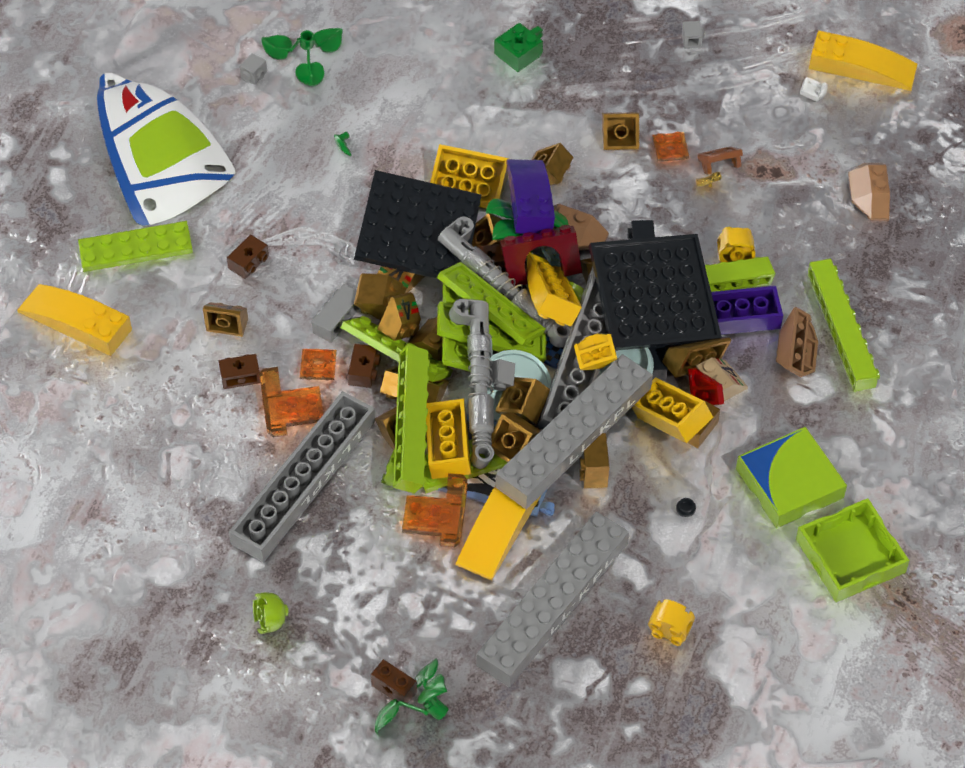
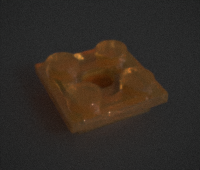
M684 132L652 135L657 162L689 159Z
M302 349L300 379L334 380L337 350ZM316 361H321V362H323L322 364H319V365L314 364V362H316Z

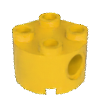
M723 228L722 233L717 238L720 262L755 258L754 238L749 228Z
M664 599L663 602L659 600L648 622V626L652 630L651 635L657 639L664 637L669 639L672 644L681 646L695 621V615L691 610L688 614L685 611L686 607L678 602Z

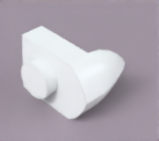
M806 77L800 94L814 101H820L827 93V83L821 84Z

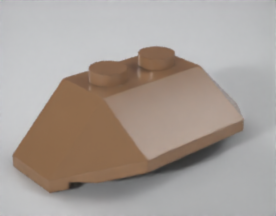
M863 163L849 171L848 177L852 203L861 212L866 214L870 221H889L890 189L886 165L883 163Z
M562 204L553 206L555 211L567 218L570 226L573 225L577 235L579 251L589 250L590 243L605 242L608 238L609 233L593 215Z
M795 307L779 331L776 362L799 377H804L815 372L818 339L811 323V315Z

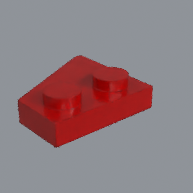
M697 368L688 369L691 395L705 400L712 405L724 404L722 384Z

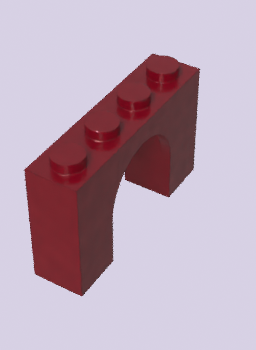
M562 225L557 229H543L537 233L527 232L522 236H508L500 240L505 272L508 273L510 279H515V286L528 284L525 259L529 252L540 246L552 247L559 253L561 270L564 277L582 273L577 235L573 225Z

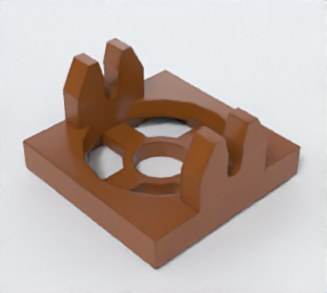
M729 146L699 153L698 161L702 162L704 174L708 175L712 174L711 163L731 158L734 167H741L740 156H743V152L740 148Z

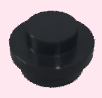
M683 498L677 503L676 511L683 517H690L696 512V505L692 499Z

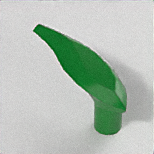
M349 133L334 134L338 147L345 154L351 156L352 154L347 147V143L344 141L350 137Z

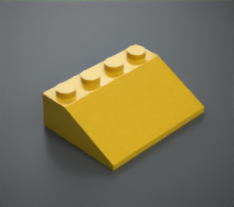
M439 144L430 183L481 194L479 208L486 209L492 199L502 198L508 179L507 159L509 158Z

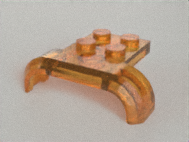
M278 367L265 368L259 373L267 433L270 436H287L286 427L317 423L323 416L319 386L281 391Z
M448 473L446 498L407 495L402 533L440 536V546L453 548L458 546L462 539L468 479L462 474Z

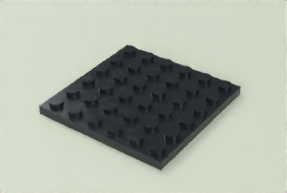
M375 170L354 260L438 279L439 272L461 262L458 257L438 241V236L456 219L468 217L474 224L470 239L467 241L472 245L482 195Z
M698 234L593 242L589 244L607 334L612 336L615 351L688 344L722 338Z

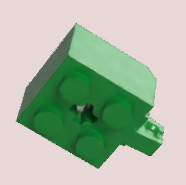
M519 22L494 39V54L516 72L521 71L543 53V40L540 39L543 37V29L537 26L529 30Z

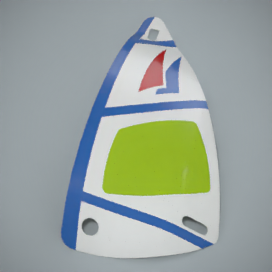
M105 73L100 77L97 104L102 133L115 175L135 222L147 226L173 218L217 191L235 175L234 166L214 136L176 98L154 86L132 82L113 73ZM114 79L115 86H108L107 81ZM221 165L226 168V171H207L204 166ZM147 198H151L156 202V208L152 211L145 209L143 205L144 200Z

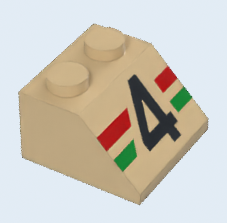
M710 358L696 366L698 370L723 385L724 401L748 389V386L726 360Z

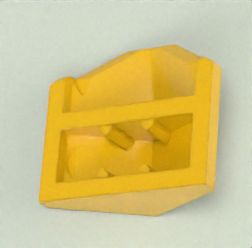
M597 333L584 338L580 343L574 345L580 370L602 369L618 359L611 334Z

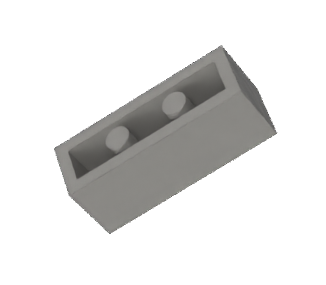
M345 284L340 289H337L331 300L324 304L321 312L313 317L311 322L313 334L332 343L343 330L341 329L343 321L351 320L360 309L354 305L357 290Z

